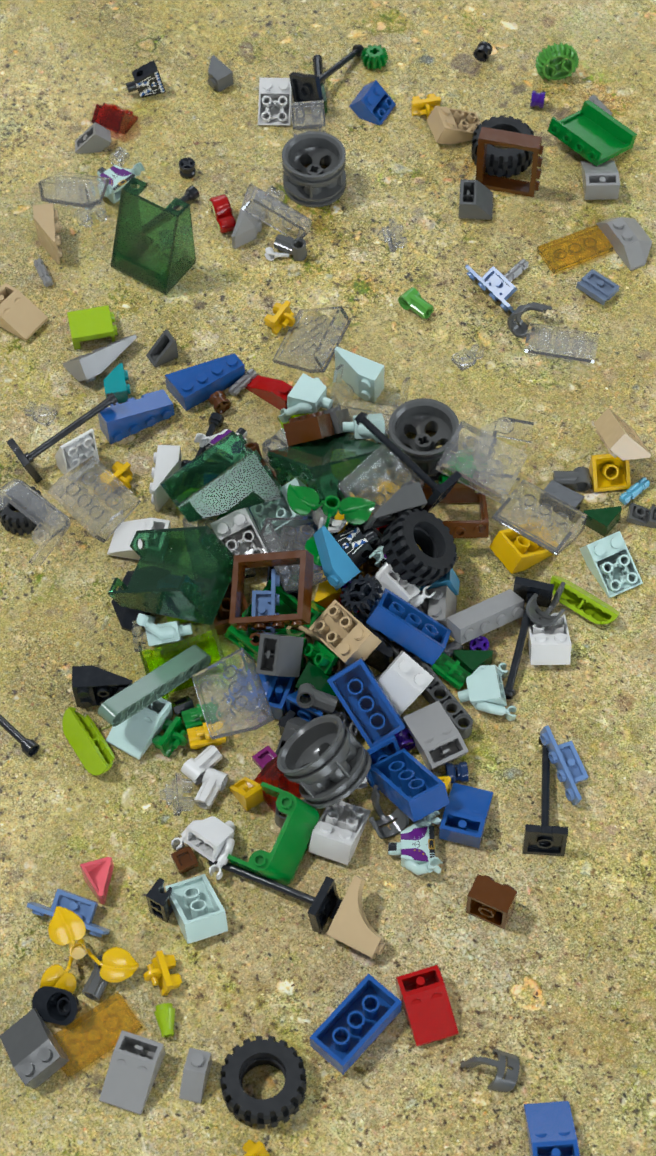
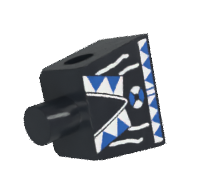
M154 60L133 70L134 81L125 83L129 93L138 90L142 98L166 92Z
M357 526L334 536V539L357 568L369 559V555L374 552L370 543L379 538L373 528L362 534Z

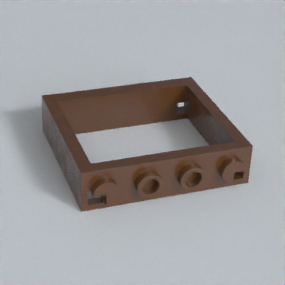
M482 127L478 138L475 180H478L489 190L534 197L535 191H539L540 181L537 180L540 179L542 170L539 169L543 161V157H540L544 150V146H541L542 137ZM487 144L532 151L533 160L530 182L485 174Z
M456 483L440 503H479L480 520L443 521L444 526L449 528V533L453 535V538H488L489 518L484 483ZM420 484L425 498L428 500L432 495V489L427 484ZM481 489L480 493H475V490Z
M307 550L234 555L229 624L236 627V630L248 631V628L266 630V627L283 629L284 626L299 628L302 625H310L314 555ZM300 564L297 614L242 617L245 568Z

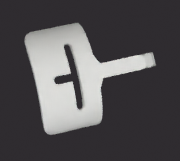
M321 508L316 511L313 510V521L320 529L322 526H325L327 516ZM330 518L329 525L331 524V527L328 526V531L330 533L341 531L347 521L345 519L335 520Z

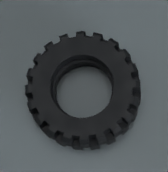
M501 115L499 117H491L490 120L486 119L473 132L472 161L475 165L477 164L478 138L482 127L534 135V132L529 128L528 124L522 123V120L514 119L512 116L504 117V115ZM487 144L485 173H488V175L510 178L512 175L517 176L527 170L532 163V151L514 148L500 149L494 147L495 145Z
M407 510L389 523L383 532L382 546L384 548L382 551L387 557L388 565L392 566L394 573H398L402 580H407V583L412 585H431L454 567L457 553H455L457 550L456 544H454L453 535L449 533V528L445 527L443 521L440 518H436L435 514L427 513V510Z
M256 1036L255 1041H250L249 1038L243 1040V1046L236 1045L232 1049L233 1054L226 1056L225 1065L222 1066L220 1072V1086L227 1109L230 1113H234V1118L239 1122L244 1120L245 1125L250 1127L253 1124H257L258 1129H265L267 1124H271L272 1128L277 1127L278 1122L281 1120L286 1123L290 1120L291 1114L296 1115L299 1111V1105L303 1104L307 1083L302 1058L297 1056V1051L293 1046L289 1048L287 1042L282 1039L276 1042L273 1036H268V1040L263 1039L262 1036ZM270 1065L283 1073L285 1078L284 1087L274 1097L256 1099L245 1093L242 1085L243 1078L248 1071L256 1066Z

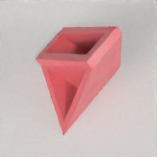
M112 857L80 864L86 884L100 904L104 905L114 868Z

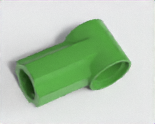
M413 287L398 298V302L403 309H411L423 319L429 318L434 311V307L421 298L418 290Z

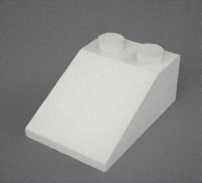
M401 651L377 681L398 714L401 715L433 681L434 677L404 651Z

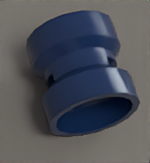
M460 762L456 765L446 763V776L451 778V783L469 781L467 762Z

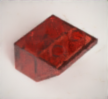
M103 102V105L96 104L91 123L96 122L116 133L127 134L138 120V116L133 115L134 112L131 110L121 109L120 106Z

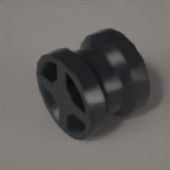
M481 41L473 55L478 61L485 62L492 53L493 48L490 43Z
M187 157L179 161L180 176L185 179L193 178L196 175L195 161Z

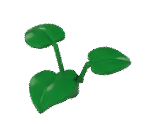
M289 484L287 489L288 504L296 514L306 516L311 512V509L316 511L323 506L322 511L327 516L325 523L327 530L330 518L335 516L338 511L341 515L344 514V519L348 523L362 525L369 519L375 507V502L364 498L347 497L340 502L333 495L327 496L325 501L322 500L319 504V495L312 488ZM313 536L306 541L305 550L314 555V564L322 566Z

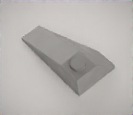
M135 334L108 344L107 347L104 346L93 350L92 353L73 358L62 363L63 367L78 381L85 380L86 383L91 382L137 336Z

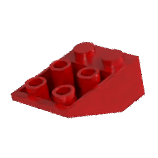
M438 965L396 977V989L402 1001L416 1047L459 1034Z

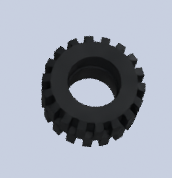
M18 484L17 487L11 486L8 491H3V495H0V521L5 530L8 532L11 530L12 534L18 533L23 535V533H27L28 535L31 534V531L36 532L38 527L43 526V521H46L47 511L43 496L39 490H36L33 486L29 487L27 484L24 486ZM22 507L29 508L23 512H15L17 509Z

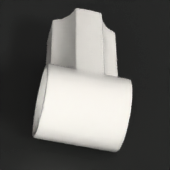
M209 745L195 759H188L182 766L181 772L195 785H198L202 782L207 768H213L223 759L222 754L214 745Z
M208 767L194 803L202 809H211L219 791H223L227 784L228 774Z

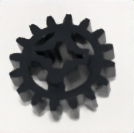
M367 574L364 578L362 575H359L358 579L353 577L351 583H346L348 587L342 588L344 594L340 595L343 606L349 612L353 611L356 614L358 610L364 613L366 608L371 610L372 604L377 605L376 600L382 598L380 594L383 593L379 580L374 575L370 577Z

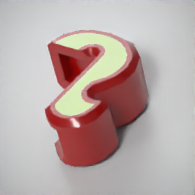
M222 194L210 197L209 208L210 211L214 212L219 232L233 231L236 221L232 215L227 195Z

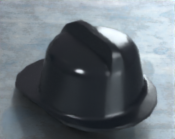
M44 986L38 989L32 998V1009L35 1008L43 1021L66 1026L72 1023L78 1012L82 1010L75 994L52 986Z

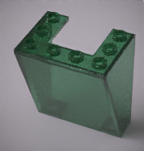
M132 177L121 189L111 267L167 295L196 263L190 204L175 198L166 208H163L139 196L147 187V183ZM176 205H180L183 207L181 210L173 209V207Z
M234 431L230 432L160 483L189 523L283 497L280 491L282 489L281 485L274 479L268 466L261 464L262 457L257 450L252 451L251 448L245 447L247 442L241 434L237 435Z
M339 433L267 452L269 464L274 469L276 479L281 486L297 478L318 493L319 504L330 495L336 496L340 502L347 497H355L396 465L392 452L386 446L367 439H355L354 435L349 433Z
M208 526L136 531L130 547L139 555L140 560L128 586L119 578H115L108 594L122 607L212 625L232 579L234 554ZM139 539H141V541H142V548H141V549H139V547H138V540H139Z

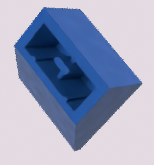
M375 80L361 89L349 107L360 119L380 126L396 104L378 81Z

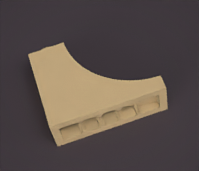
M354 875L328 929L327 935L371 958H376L377 955L380 956L385 948L383 943L385 938L371 927L365 917L362 906V892L366 880Z

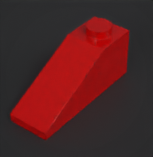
M260 375L251 379V382L245 387V389L279 410L287 409V396L293 388L283 380Z

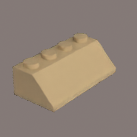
M609 408L594 422V426L597 429L595 432L600 436V440L604 442L603 445L614 458L618 456L622 460L649 458L651 456V453L636 431Z

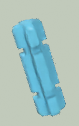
M646 477L641 478L619 496V501L623 505L628 504L630 499L633 500L649 487L650 481Z

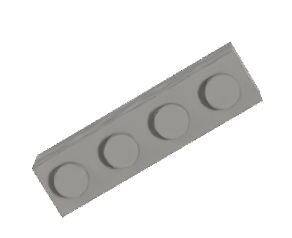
M509 589L447 617V628L451 630L450 636L462 645L523 617L524 600Z

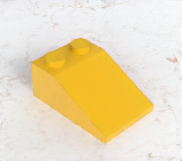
M538 522L501 530L489 546L511 574L525 571L560 550Z

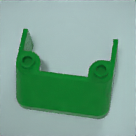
M262 782L261 787L264 792L276 797L278 810L287 815L271 853L257 850L251 855L248 862L230 854L227 859L234 865L281 884L289 885L293 881L310 844L312 831L317 825L320 815L314 807L295 795Z

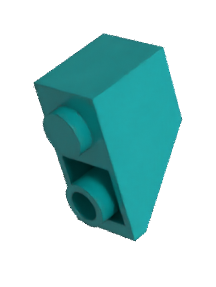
M119 363L103 380L105 395L113 393L118 403L127 402L128 394H131L130 384H126V381L129 380L128 371L124 370L123 363Z

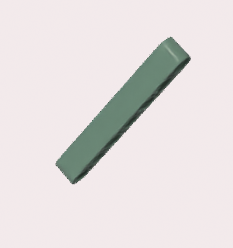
M197 645L189 647L103 702L98 709V715L113 727L118 726L204 670L209 665L211 656Z

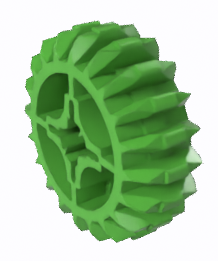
M554 42V45H548V48H543L542 52H538L535 66L537 73L542 79H547L548 81L561 80L563 78L566 79L567 76L571 77L572 73L576 72L579 58L577 51L572 45L569 46L567 43L563 45L562 42L556 45Z

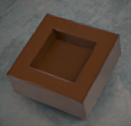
M190 846L171 854L179 874L199 866Z

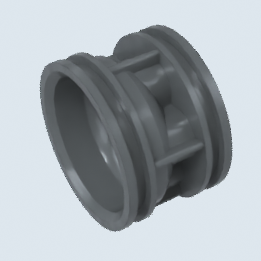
M310 131L294 136L285 144L282 150L283 187L286 195L293 202L306 207H323L334 203L343 195L346 188V172L344 169L346 165V151L342 142L331 134ZM322 165L328 166L325 169L321 168Z
M421 398L403 403L392 413L389 420V439L434 481L438 480L451 456H458L459 421L454 411L440 401ZM429 430L436 432V434L430 437L425 432ZM409 432L414 433L416 438L410 439L405 434ZM438 445H443L442 447L435 449ZM388 452L389 462L400 476L411 481L424 482L394 453Z
M324 715L303 725L286 741L279 752L277 767L289 781L299 784V792L309 805L314 808H326L342 801L359 787L370 770L371 756L362 744L354 738L348 727L338 716Z

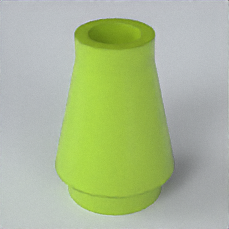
M164 1003L155 1006L156 1011L154 1015L161 1032V1037L174 1036L175 1008H173V1004Z

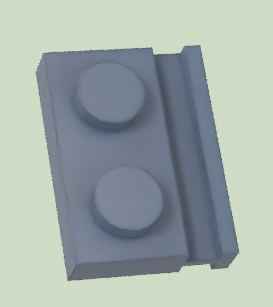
M594 269L589 271L576 284V288L602 305L607 300H610L620 288V286Z

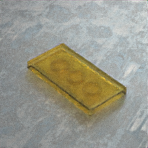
M596 224L538 246L537 252L551 272L555 274L610 253L614 247Z
M116 992L53 1035L70 1060L61 1068L68 1079L113 1049L122 1030L135 1034L142 1029L141 1023L119 992Z

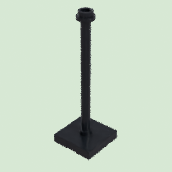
M360 44L354 45L349 54L320 76L297 72L289 74L295 105L322 108L324 100L320 84L355 56H361L364 47Z
M113 393L106 394L108 398L30 453H24L13 438L7 441L9 447L36 483L43 479L32 464L34 458L109 405L113 404L115 406L118 400Z
M361 411L354 419L356 423L364 425L432 489V495L423 510H427V513L430 512L449 494L462 475L456 471L442 484H437L367 419V413Z
M515 577L513 591L524 600L526 605L534 593L538 594L537 605L549 607L552 602L554 584ZM526 607L506 687H504L506 699L509 700L513 699V696L516 695V691L513 688L530 623Z
M539 737V744L542 745L541 825H525L522 853L564 856L568 838V827L549 826V751L546 745L542 744Z
M209 860V866L217 864V861L213 863ZM227 862L226 865L222 866L224 870L310 904L311 906L307 913L311 927L314 932L321 934L339 898L334 879L327 876L316 897L232 863Z

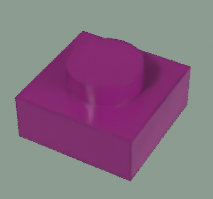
M266 746L252 756V760L264 774L277 766L278 756L269 746Z

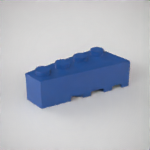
M233 353L166 374V387L185 411H188L209 399L214 392L223 391L234 385L245 374V365Z
M162 389L144 394L140 399L133 397L127 399L125 403L118 404L117 402L115 406L111 404V407H107L98 413L100 429L111 445L147 427H152L160 421L169 419L175 413L172 401Z

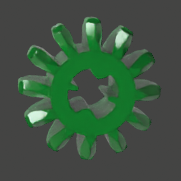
M375 44L374 46L368 45V48H364L361 54L363 66L367 67L368 70L371 68L373 70H381V67H385L388 60L386 48H382L381 45L376 46Z

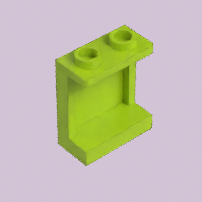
M109 305L67 312L74 350L81 349L80 342L111 337L112 342H115V335H118L116 325H112V322H115L114 312H110Z

